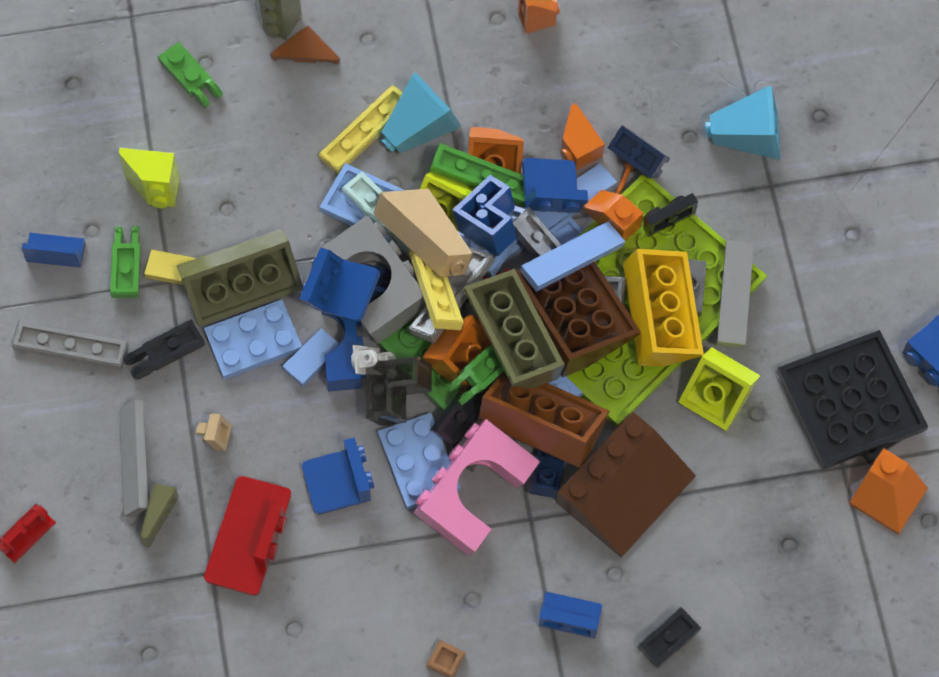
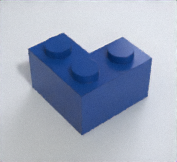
M489 175L453 209L458 231L497 256L517 239L512 217L508 216L515 209L511 188L492 175Z

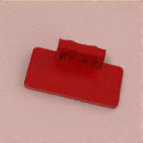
M239 476L236 479L204 574L206 583L252 596H257L260 593L270 560H275L278 551V544L276 542L279 533L283 534L286 527L287 517H285L292 496L289 488L246 476Z

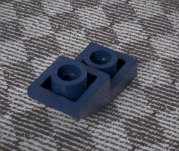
M538 449L536 459L540 462L534 469L529 494L557 499L565 461Z

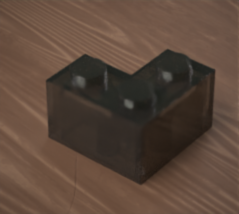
M415 356L378 361L376 365L366 367V419L380 426L406 423V395L432 392V364Z

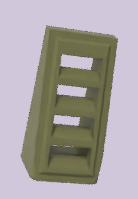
M156 483L153 485L140 534L144 547L151 546L179 497L177 488Z

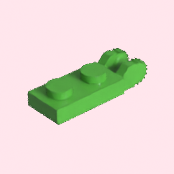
M177 42L158 56L161 65L188 95L194 97L202 107L206 108L210 105L207 96L201 91L205 87L217 99L223 96L220 87L180 42Z
M116 226L114 243H112L111 298H139L141 266L140 227L133 226L131 230L132 243H123L124 230L122 226Z
M490 344L460 371L461 374L446 386L451 392L457 389L465 379L472 386L469 391L460 396L458 401L461 405L465 404L476 393L483 391L504 371L492 345Z

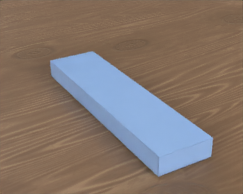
M608 221L522 265L520 272L537 292L622 248L625 240Z

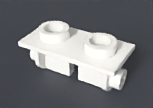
M353 345L351 362L355 369V374L382 376V370L395 366L396 356L392 352L380 353V348Z

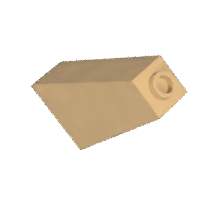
M429 189L380 193L373 214L381 223L440 277L465 274L473 253Z

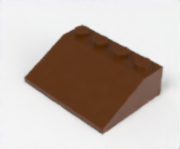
M595 262L537 292L522 275L520 269L516 270L565 364L560 373L562 378L586 369L640 335L641 331Z
M632 412L558 491L556 503L622 558L693 481L696 475L654 428Z

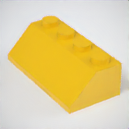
M636 249L623 262L631 317L641 331L640 335L634 338L638 366L664 367L702 357L704 353L687 252Z

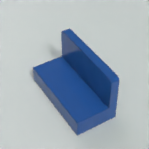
M30 233L28 244L23 243L22 251L26 262L81 268L86 243L84 238Z
M546 592L538 626L595 639L602 604Z

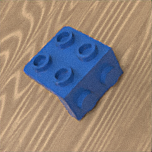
M526 158L522 162L525 209L530 207L532 211L578 213L587 203L588 191L577 189L576 166L573 161Z
M320 247L317 256L313 260L307 282L302 288L300 300L317 311L359 322L365 315L378 282L380 271L374 267L344 260L329 249Z
M355 437L344 440L345 450L306 460L302 463V470L313 509L318 515L371 501L370 489L374 488V482L371 472L364 471L362 463L367 462L363 445L357 446Z

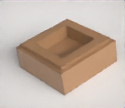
M439 640L426 664V668L444 677H455L466 656V652Z

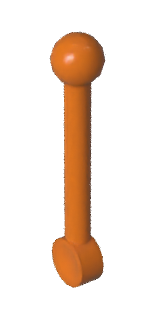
M628 162L625 163L626 169L615 192L617 194H621L630 171L635 168Z

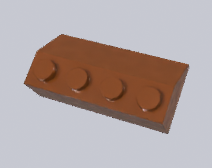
M504 370L484 394L478 422L481 423L487 419L506 435L580 468L592 452L609 415V410L549 383L535 388L512 386Z

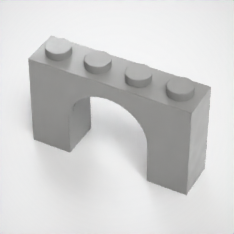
M367 215L321 248L329 249L347 261L363 265L374 262L382 263L391 268L392 276L387 290L368 305L365 315L361 320L373 339L379 344L415 319L424 309L426 303L419 282L417 283L413 278L416 273L408 260L402 263L398 257L402 252L392 240L388 243L384 238L388 234L379 221L373 223ZM319 249L313 253L315 257L317 256Z

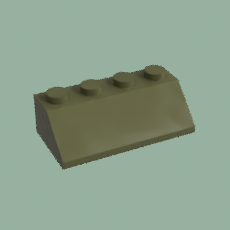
M255 0L265 32L272 37H279L286 41L302 18L300 0Z
M282 229L177 265L184 290L198 326L298 292L303 288L289 240Z
M515 269L464 287L463 290L512 386L535 388L559 378L565 364Z

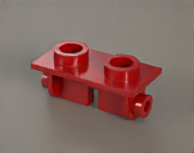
M35 504L0 538V551L15 564L56 524V521L48 515L44 507Z

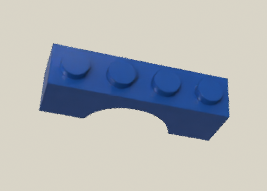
M321 312L322 315L336 320L345 332L341 344L335 350L325 355L328 392L362 389L361 379L367 377L366 375L355 374V369L351 362L353 345L364 346L363 336H357L356 327H362L361 321L356 322Z

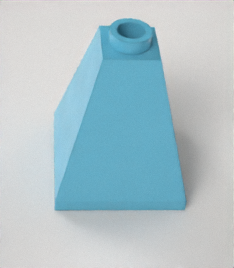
M415 72L382 130V134L385 137L381 141L391 152L396 149L399 153H402L455 131L461 125L451 109Z
M772 86L765 87L711 114L710 122H705L706 137L712 138L715 145L769 158L781 159L778 111Z

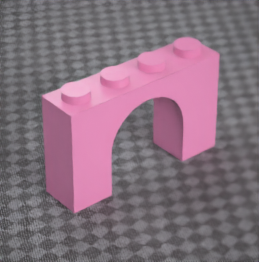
M487 419L480 424L474 423L465 434V437L468 438L462 447L460 445L456 446L448 457L451 463L446 469L443 467L439 469L432 479L435 483L430 491L425 489L415 502L418 507L414 514L466 555H470L478 549L491 528L470 513L459 499L457 483L464 468L470 465L489 467L515 488H518L526 482L540 462Z

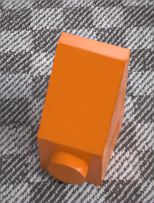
M518 0V14L526 34L556 25L557 14H560L557 0Z
M574 103L570 108L560 153L563 160H571L575 163L577 171L603 157L605 144L578 105Z
M601 190L582 208L599 225L609 221L625 241L641 228L643 212L624 195Z

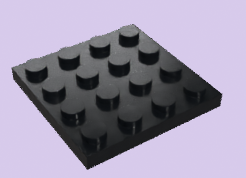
M880 330L780 366L777 369V374L823 469L925 432L929 427Z

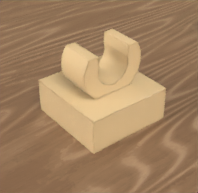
M210 414L208 423H198L195 434L202 435V440L206 441L215 451H226L232 425L221 414Z

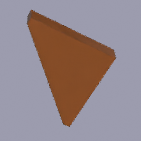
M306 26L270 53L273 61L288 59L305 63H316V61L333 62L335 65L340 63V57L309 26Z

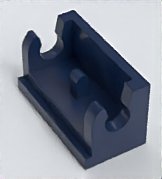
M621 125L607 147L650 179L660 177L663 172L661 167L670 160L668 156L624 125Z

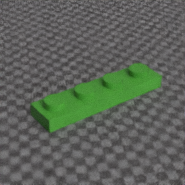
M439 144L430 171L476 188L489 175H492L511 188L515 204L525 207L523 175L447 145Z

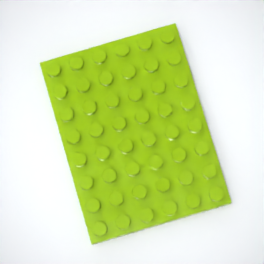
M642 174L621 194L643 212L641 228L625 241L622 248L600 258L595 263L604 276L625 277L623 262L636 249L687 252L688 259L707 261L702 314L698 316L703 344L718 329L726 240L695 214L648 237L643 229L646 214L656 207L661 209L669 205L675 197L652 178L650 179L645 174ZM594 220L577 237L589 232L590 230L600 225ZM753 263L750 296L766 281L768 276ZM626 287L624 307L631 316ZM632 339L586 369L566 377L584 393L581 396L583 399L609 410L607 420L618 428L685 361L664 367L638 366L635 340Z

